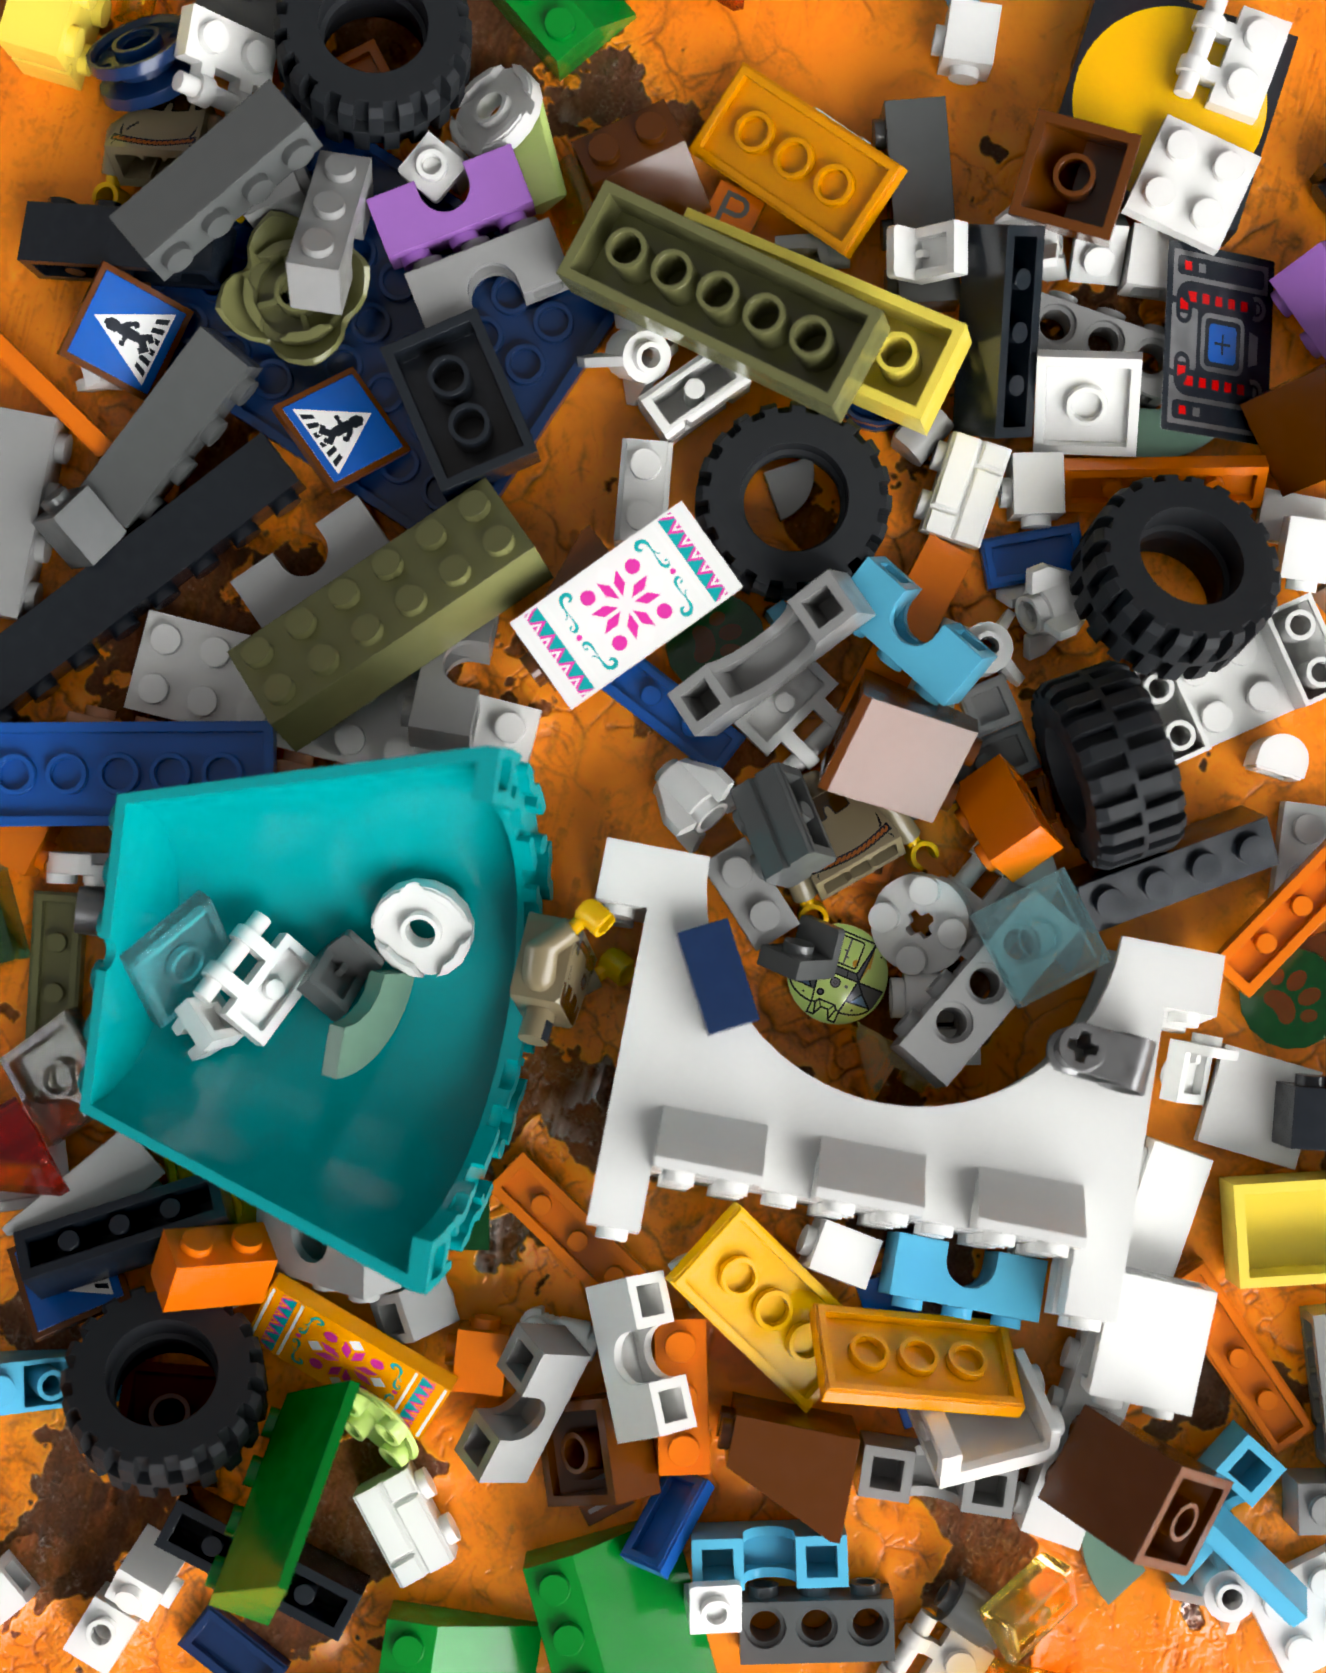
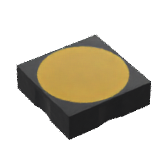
M1091 0L1070 64L1069 81L1061 105L1056 113L1142 135L1140 148L1120 210L1122 211L1167 114L1261 157L1298 37L1288 34L1258 118L1251 126L1205 109L1204 106L1211 90L1207 87L1197 85L1192 99L1180 98L1173 93L1179 77L1175 72L1180 56L1189 50L1194 36L1191 27L1197 11L1203 10V6L1184 0ZM1223 14L1227 21L1236 22L1237 17ZM1213 41L1207 58L1210 64L1219 67L1226 49L1225 45ZM1255 173L1221 244V248L1237 232Z

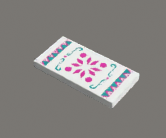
M681 500L510 622V625L572 710L740 591L743 586Z

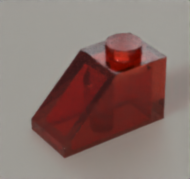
M14 1096L0 1105V1191L62 1196L69 1192L70 1189L38 1128L17 1097Z

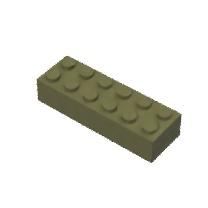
M606 179L556 272L572 293L839 423L844 419L891 330L883 310Z
M485 477L230 649L227 653L270 725L297 752L554 577L531 540Z

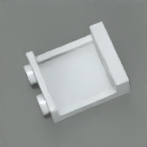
M1126 1267L1118 1324L1101 1323L1100 1333L1097 1332L1089 1372L1088 1374L1081 1375L1080 1385L1089 1395H1092L1091 1401L1112 1409H1122L1124 1402L1143 1406L1142 1412L1144 1414L1163 1420H1173L1174 1413L1191 1417L1218 1293L1204 1283Z
M1023 1347L1013 1350L1025 1403V1409L1019 1418L906 1409L939 1489L1057 1459L1060 1438L1065 1435L1064 1420L1059 1408L1056 1405L1051 1406L1045 1395V1382L1040 1367L1036 1363H1030Z

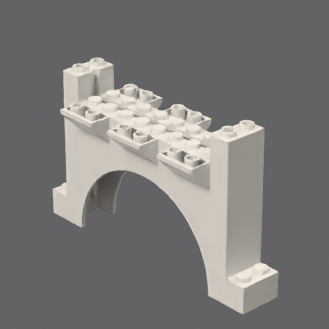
M607 837L595 900L601 902L615 916V922L612 926L633 928L634 921L644 923L586 1222V1225L596 1227L595 1237L625 1243L628 1233L636 1235L640 1233L650 1176L658 1177L656 1187L686 1192L693 1184L708 1187L706 1196L735 1202L743 1198V1196L746 1197L748 1193H755L761 1195L760 1204L787 1210L795 1208L796 1204L808 1206L806 1215L836 1221L837 1219L842 1220V1218L857 1215L856 1225L879 1230L907 1227V1224L911 1223L915 1224L913 1234L944 1239L952 1238L953 1234L958 1235L956 1244L985 1250L987 1248L1007 1247V1253L1036 1259H1047L1049 1257L1052 1258L1044 1313L1059 1315L1057 1326L1100 1333L1101 1323L1118 1324L1161 1031L1184 1034L1186 1033V1028H1199V1024L1217 1017L1226 955L1127 936L1120 937L1117 951L1100 949L1092 983L1072 1025L1076 1023H1089L1112 1031L1142 1036L1156 1042V1049L1144 1096H1134L1112 1091L1099 1086L1097 1083L1062 1074L1050 1065L1046 1056L1017 1081L994 1094L978 1099L942 1106H901L879 1103L830 1087L803 1072L771 1046L752 1023L707 1037L676 934L709 923L707 913V878L710 857ZM1077 1039L1067 1042V1048L1075 1051L1074 1059L1084 1056V1050L1077 1047Z

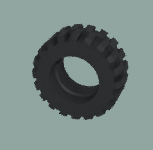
M277 0V17L274 18V40L280 81L284 83L285 95L293 107L296 109L301 108V116L312 129H318L323 125L326 138L339 144L342 143L344 138L354 140V148L370 150V143H383L384 150L399 149L400 140L409 138L412 144L421 141L427 134V128L430 125L435 130H439L450 120V109L459 108L465 96V84L469 83L473 35L472 21L468 18L469 6L466 0ZM377 17L394 21L407 28L418 39L422 48L411 61L402 67L388 72L370 73L359 71L343 64L329 52L325 45L331 35L346 23L360 18Z
M791 401L789 407L777 408L775 402L761 406L760 412L755 415L749 416L745 413L733 422V427L727 433L721 432L713 442L712 450L708 457L704 458L699 471L695 495V520L743 586L741 591L748 595L751 592L763 596L764 601L778 603L780 600L788 601L828 569L846 572L852 577L868 556L875 555L888 529V516L892 511V496L888 494V484L891 480L887 466H881L878 460L879 449L872 439L867 442L859 434L861 427L850 418L846 422L842 421L839 423L812 409L806 408V406L796 401ZM784 458L810 460L813 464L824 470L837 487L840 499L837 523L832 532L814 547L801 551L776 549L763 542L749 526L744 510V495L747 485L760 468L774 460Z
M1158 475L1155 480L1152 477H1145L1133 481L1128 488H1121L1110 498L1081 537L1079 545L1073 552L1070 563L1073 571L1069 576L1070 591L1072 595H1078L1073 605L1079 619H1086L1090 626L1086 630L1095 643L1101 640L1109 648L1107 654L1117 662L1124 659L1133 664L1131 670L1144 675H1148L1151 671L1158 672L1159 679L1176 681L1183 674L1184 679L1193 680L1204 677L1208 672H1217L1227 666L1260 632L1268 619L1273 615L1278 604L1276 596L1281 591L1280 572L1274 571L1280 563L1275 546H1268L1267 541L1270 535L1262 522L1256 524L1251 517L1253 511L1243 501L1237 504L1228 496L1231 492L1218 485L1213 489L1204 485L1205 480L1187 476L1184 481H1180L1178 475ZM1141 552L1162 553L1184 564L1192 571L1202 585L1207 604L1185 602L1164 591L1147 572L1142 561Z
M1108 660L1041 683L1032 695L1033 699L1031 701V710L1033 712L1031 721L1036 736L1035 744L1037 752L1040 754L1043 773L1049 777L1053 801L1060 813L1059 817L1064 828H1067L1073 845L1080 850V855L1084 861L1089 862V865L1094 868L1110 870L1174 848L1184 836V827L1187 825V815L1184 812V807L1186 806L1185 793L1182 791L1180 783L1182 778L1179 766L1176 765L1173 756L1174 750L1170 738H1167L1163 727V720L1159 711H1156L1147 688L1141 685L1138 675L1134 671H1130L1128 665Z
M143 1285L129 1290L131 1298L119 1303L117 1298L114 1297L102 1305L104 1315L99 1320L89 1317L79 1328L83 1341L82 1343L78 1341L70 1343L65 1355L68 1368L61 1371L60 1389L64 1398L61 1404L79 1453L85 1455L88 1466L98 1476L108 1474L111 1485L123 1491H127L131 1484L137 1485L140 1496L156 1498L159 1488H169L171 1496L175 1497L188 1494L186 1485L199 1480L203 1489L217 1482L216 1471L224 1466L231 1472L243 1461L241 1448L243 1446L253 1448L260 1435L258 1422L265 1420L268 1408L266 1396L268 1391L267 1376L259 1339L253 1336L251 1323L242 1312L234 1314L232 1306L163 1312L156 1291L146 1293L145 1286ZM166 1353L188 1354L201 1359L213 1369L216 1385L211 1396L195 1414L181 1422L158 1427L141 1425L124 1417L117 1407L116 1397L125 1378L135 1367L154 1356Z

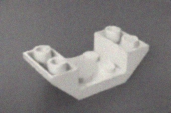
M1311 592L1276 607L1273 615L1268 619L1260 632L1227 666L1217 672H1208L1204 677L1193 680L1184 679L1182 674L1175 681L1159 679L1158 672L1151 671L1148 675L1134 671L1140 678L1141 685L1147 688L1151 695L1156 711L1160 713L1167 738H1170L1174 750L1173 756L1176 765L1209 751L1213 746L1257 726L1326 698V625Z

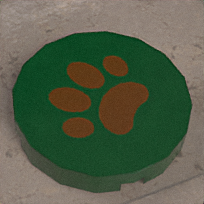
M731 596L666 642L665 649L671 669L682 682L685 681L705 664L729 655L764 631L760 618L748 604Z
M1298 948L1250 998L1244 996L1239 991L1241 1012L1249 1028L1266 1043L1284 1049L1306 1048L1326 1039V959L1319 953Z

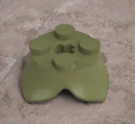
M271 210L251 232L247 244V266L244 270L231 274L222 284L216 300L215 310L237 335L249 341L270 346L279 358L288 363L313 366L326 360L339 348L344 340L348 323L359 312L367 298L371 279L370 266L365 258L353 248V279L342 315L290 308V303L286 304V299H289L286 260L299 218Z

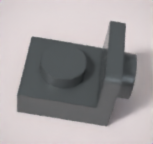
M802 915L795 938L786 937L783 943L761 945L757 964L794 981L834 979L845 937V930L812 915Z

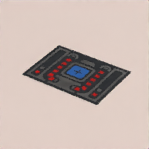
M1172 239L1168 241L1161 429L1258 445L1254 434L1248 426L1240 404L1269 390L1273 300L1270 293L1274 290L1269 280L1274 277V261L1219 250L1212 256L1184 242Z

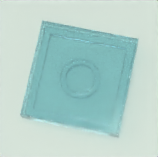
M1065 867L969 915L1017 1009L1113 961Z
M198 890L119 956L153 1023L162 1029L177 1017L174 1010L186 998L196 997L193 994V990L203 979L201 971L211 959L216 961L230 941L211 898Z

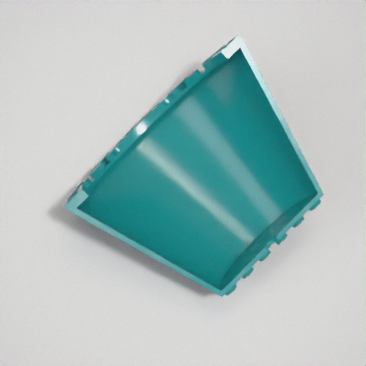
M486 745L117 794L116 803L113 805L109 815V828L112 832L110 856L106 859L103 867V881L106 885L104 907L98 916L96 924L97 935L104 939L106 952L104 959H99L95 962L90 975V984L94 991L91 1013L84 1027L87 1050L85 1065L82 1067L78 1078V1090L81 1093L79 1111L402 1287L423 1295L430 1292L452 1267V1261L447 1260L448 1250L463 1251L470 1238L474 1223L477 1220L479 1221L493 1190V1183L484 1180L491 1159H501L505 1145H510L516 1125L517 1111L523 1100L528 1079L519 1078L521 1066H524L525 1061L522 1054L523 1052L534 1054L536 1047L524 1043L518 1038L523 1017L510 996V986L529 912L542 914V899L553 900V880L551 878L553 861L552 841L547 840L546 834L538 832L536 814H544L546 803L540 783L534 782V770L530 763L521 762L522 754L511 748ZM414 878L436 880L454 889L468 904L475 921L474 940L463 962L446 975L436 977L437 974H425L423 978L414 977L408 1003L393 1035L370 1063L352 1075L339 1079L322 1075L329 1025L333 1021L304 995L300 997L265 1046H256L243 1036L233 1046L224 1047L207 1058L192 1061L187 1052L195 1043L189 1033L176 1036L171 1028L178 1018L174 1010L186 998L196 997L193 994V990L203 979L201 971L211 959L216 961L231 942L229 938L230 933L238 923L245 924L255 910L263 913L271 920V924L261 936L270 945L279 933H288L316 957L323 947L346 929L353 930L378 953L374 943L376 938L373 933V927L371 929V917L383 894L399 882ZM417 919L410 922L411 929L417 936L421 938L435 936L434 928L427 921ZM248 953L233 973L243 981L258 960ZM385 960L380 970L395 969ZM366 981L361 987L358 995L356 996L347 1014L352 1010L354 1005L358 1003L359 999L361 998V995L366 985ZM220 990L219 992L227 1003L230 997Z

